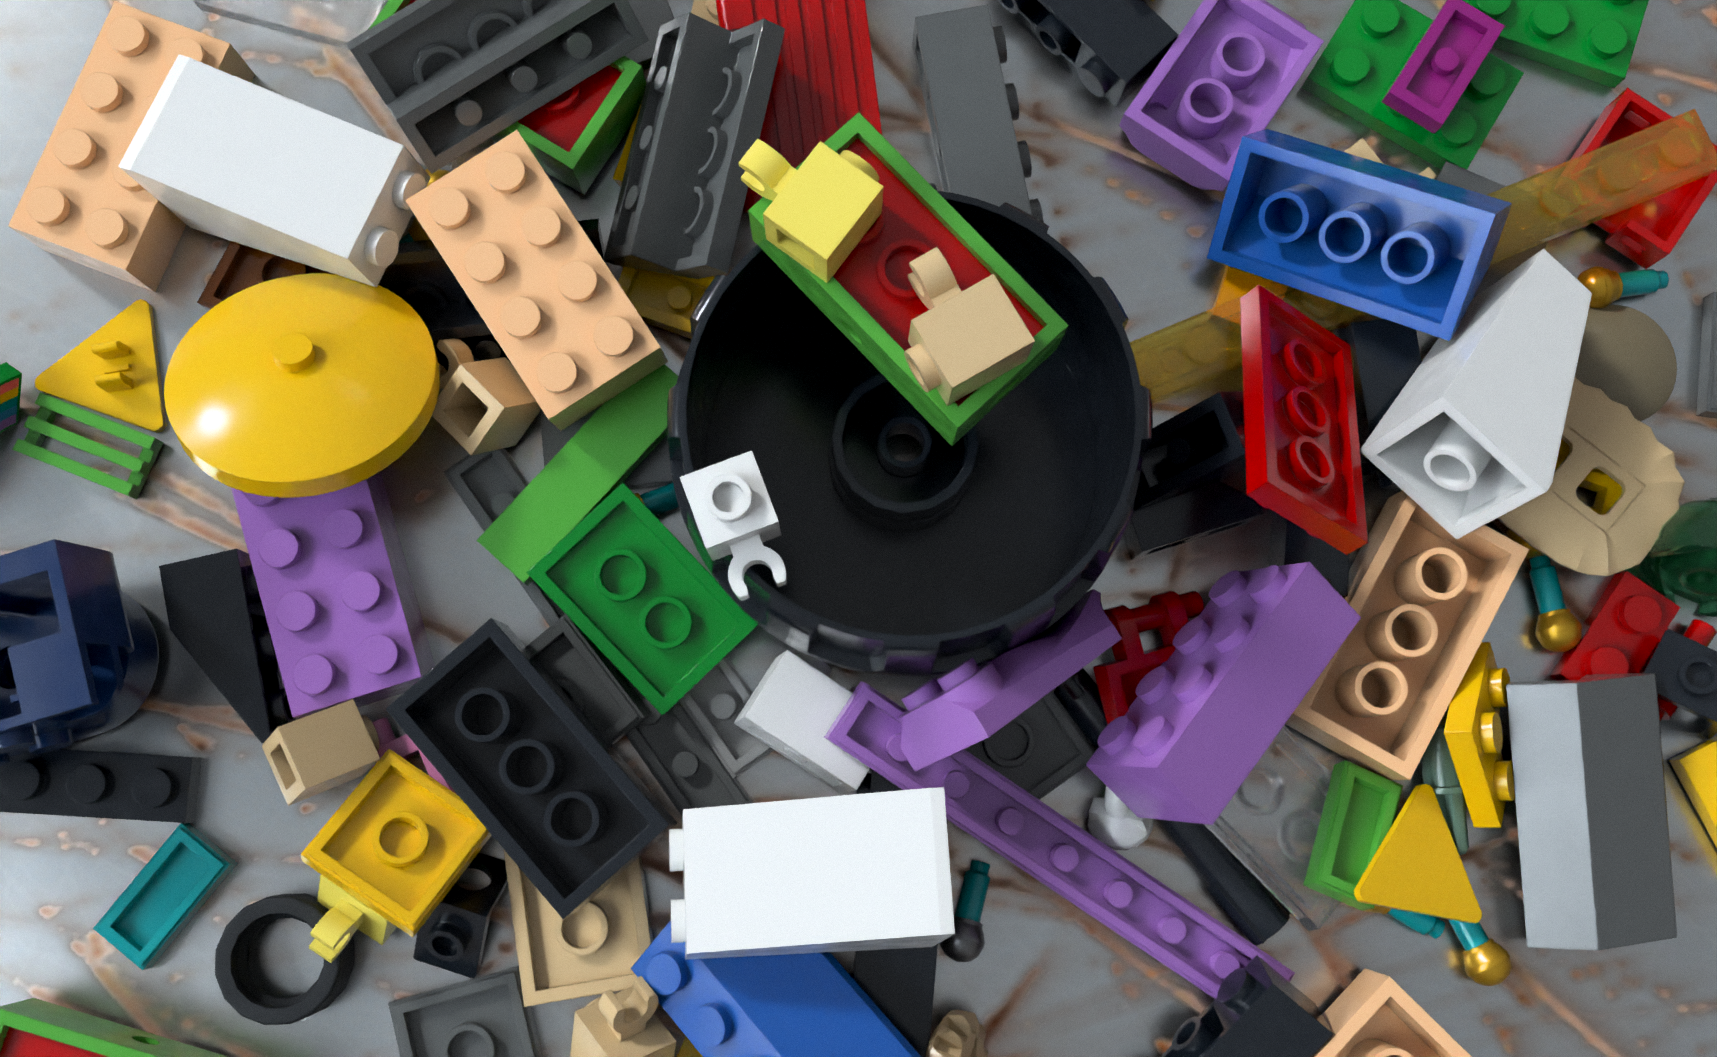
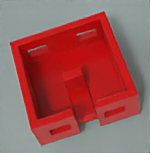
M1627 88L1605 107L1543 199V202L1563 210L1562 215L1582 228L1593 222L1609 233L1605 240L1606 244L1644 269H1647L1671 253L1717 183V146Z

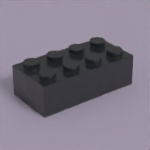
M493 618L484 623L386 708L387 712L562 919L577 913L663 837L669 829H672L677 824V821L510 627Z

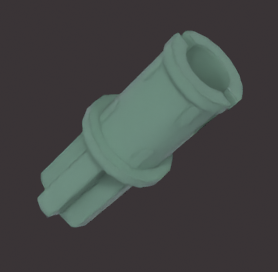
M1438 725L1422 756L1423 784H1428L1433 788L1459 855L1466 854L1469 848L1465 798L1444 735L1445 725Z

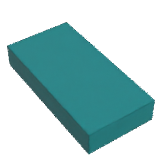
M180 823L93 929L141 970L152 968L238 863L190 823Z

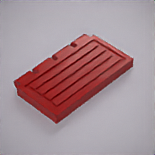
M715 0L718 24L720 27L731 32L761 19H766L785 28L759 140L780 153L792 167L796 168L820 141L823 143L827 141L858 112L882 135L865 0ZM750 187L747 190L743 213H748V210L762 198L761 195Z

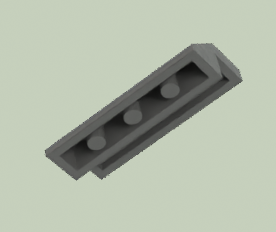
M417 0L350 40L346 45L432 174L649 40L628 0Z
M690 12L660 25L606 246L604 262L622 267L693 279L728 273L748 186L741 180L745 170L739 166V161L754 142L760 139L785 28L766 19H761L731 32Z
M1656 673L1585 675L1580 680L1509 682L1506 684L1527 948L1599 951L1677 938Z

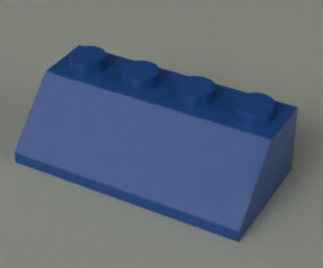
M1265 129L1242 136L1207 259L1450 341L1490 266L1512 203Z
M670 921L631 967V970L637 977L642 976L657 995L658 1003L703 1057H921L830 952L685 960V942H671Z

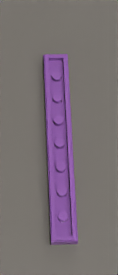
M860 681L824 736V738L902 790L944 787L946 819L1212 998L1216 999L1222 982L1231 972L1238 968H1245L1256 955L1289 982L1294 976L1295 972L965 749L915 772L900 749L902 724L898 717L907 710L867 683Z

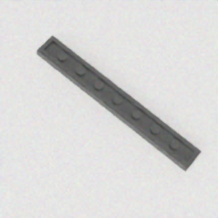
M506 448L476 455L468 454L443 472L484 532L529 484V481ZM516 577L549 626L553 625L565 614L534 580L527 586ZM619 671L651 713V715L627 733L626 737L681 816L683 809L754 803L736 777L732 778L680 701L662 716Z

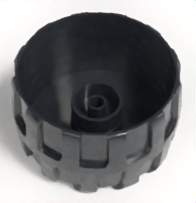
M929 183L937 191L936 185ZM937 191L1069 326L1058 348L953 446L940 435L758 245L746 254L727 276L717 275L712 280L690 317L692 340L680 369L677 383L669 390L667 405V434L671 473L684 523L705 565L732 601L767 632L794 649L818 660L854 671L887 676H925L947 673L972 657L977 665L988 662L1003 653L1024 645L1044 632L1063 617L1086 594L1107 566L1134 515L1132 509L1138 489L1143 457L1152 441L1153 412L1151 391L1147 387L1140 385L1136 361L1125 332L1129 318L1103 277H1093L1074 255L1047 234L1048 225L1007 202L998 207L976 198ZM897 434L911 435L920 443L922 453L911 461L896 460L886 449L887 441ZM752 450L777 515L782 534L762 543L763 546L771 548L782 558L787 573V583L778 587L769 567L763 564H754L744 574V583L747 586L750 598L741 601L734 594L728 580V569L733 559V554L712 561L704 545L680 477Z

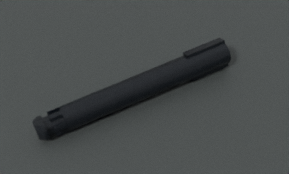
M1082 668L1056 687L1054 694L1074 722L1098 749V737L1108 724L1098 685ZM1156 819L1209 883L1206 889L1253 945L1263 944L1289 921V915L1292 913L1289 907L1245 854L1239 856L1214 825Z

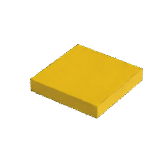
M388 749L301 853V859L305 864L402 931L414 937L492 835L457 794L391 749Z

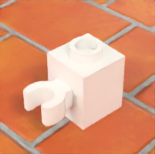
M752 450L681 476L682 486L712 561L733 554V559L728 569V580L734 594L741 601L750 598L747 586L744 583V574L754 564H763L769 567L778 587L786 585L787 573L782 558L771 548L763 546L762 543L782 534L777 515Z

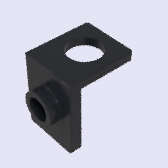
M1668 629L1662 635L1643 673H1656L1658 698L1706 720L1700 735L1710 739L1717 734V651Z
M478 853L466 869L471 868L484 872L490 878L491 883L480 890H467L455 883L417 932L413 956L417 961L473 979L481 967L490 915L508 883L505 861L482 853Z

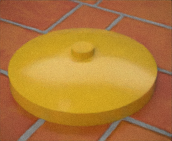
M299 274L272 279L246 288L228 297L204 314L185 334L172 355L165 377L164 400L169 421L184 451L209 476L229 487L260 496L278 498L306 497L334 492L357 484L382 471L402 456L419 438L434 412L439 395L440 371L433 341L427 326L418 313L401 297L380 285L376 288L336 274Z

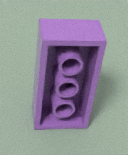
M381 471L352 486L334 492L306 497L278 498L260 496L231 487L292 717L303 718L351 699L354 700L358 708L403 694L435 667Z
M1311 562L1282 566L1271 565L1266 568L1245 571L1233 570L1222 576L1212 586L1209 592L1211 600L1200 615L1185 624L1175 635L1173 645L1176 650L1166 662L1151 670L1139 682L1135 691L1137 698L1130 705L1125 716L1116 718L1101 732L1097 741L1099 748L1086 763V766L1137 817L1213 825L1361 619L1359 614Z

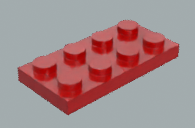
M1258 284L1240 298L1247 496L1254 499L1260 506L1271 509L1301 527L1312 537L1319 538L1348 555L1368 543L1351 345Z

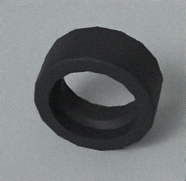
M306 893L266 897L244 907L225 926L215 952V977L224 999L242 1017L263 1025L292 1024L327 1008L345 989L354 967L353 937L332 963L324 959V966L318 980L307 992L294 998H277L265 993L255 983L249 968V947L254 936L266 924L277 919L294 918L307 923L312 929L315 927L319 920L329 911L328 908L317 902V897Z

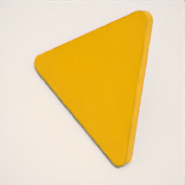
M142 299L136 300L37 376L35 387L44 393L155 433L162 432L166 428L167 423L151 304Z
M1428 784L1416 785L1356 885L1354 896L1360 903L1459 922L1478 923L1481 920L1482 911L1434 790Z

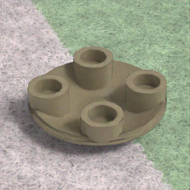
M1610 304L1605 308H1589L1575 377L1584 385L1601 389L1610 400L1627 406L1638 421L1649 418L1667 402L1676 382V356L1668 336L1653 319L1636 309Z

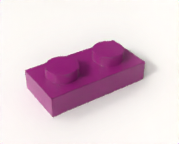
M1446 0L1381 102L1435 134L1446 121L1505 26L1463 0Z

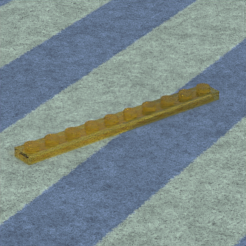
M1692 109L1487 194V196L1512 203L1490 264L1714 173L1717 170V152L1696 110ZM1278 282L1264 287L1328 331L1369 315V313ZM1243 296L1130 342L1136 361L1140 385L1147 387L1151 391L1152 404L1242 367L1240 298Z

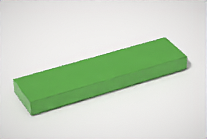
M664 364L605 402L476 541L528 586L533 579L526 572L622 484L667 435L668 393L670 388L676 385L678 375Z

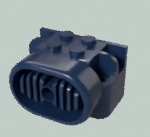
M53 539L0 556L1 767L10 763L9 757L28 752L30 754H37L61 749L72 745L75 741L112 730L128 720L148 697L158 670L159 647L157 636L146 612L134 599L121 591L113 553L110 551Z

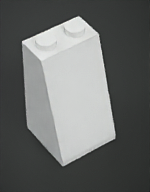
M178 55L119 164L123 171L190 228L376 288L386 268L396 258L399 241L413 215L405 200L424 189L431 178L402 144L183 55Z
M1543 248L1472 299L1453 338L1450 341L1442 338L1437 339L1361 447L1360 452L1456 540L1544 494L1551 486L1592 292Z
M944 787L683 809L682 829H669L670 872L683 871L684 899L671 900V942H685V960L933 947L955 934Z

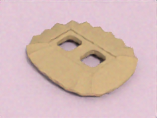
M1574 377L1561 439L1569 446L1568 456L1555 470L1553 482L1547 492L1498 517V519L1527 544L1554 562L1587 575L1610 576L1639 565L1648 552L1662 541L1666 530L1680 515L1679 498L1685 481L1675 467L1674 452L1657 441L1650 426L1635 419L1627 406L1610 400L1601 389L1584 385ZM1592 469L1603 471L1616 481L1622 489L1621 496L1605 515H1600L1579 500L1576 495L1578 486Z

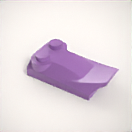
M1203 0L1130 104L1119 126L1128 136L1130 143L1140 153L1185 182L1202 190H1218L1223 192L1229 183L1242 136L1266 129L1322 46L1324 40L1306 30L1304 24L1266 0Z
M1094 589L1087 592L1063 617L1027 644L1003 653L981 666H978L972 657L954 667L937 679L935 677L903 697L901 700L908 710L898 717L902 724L900 749L914 771L916 772L990 737L1122 639L1120 634L1103 610L1101 593Z

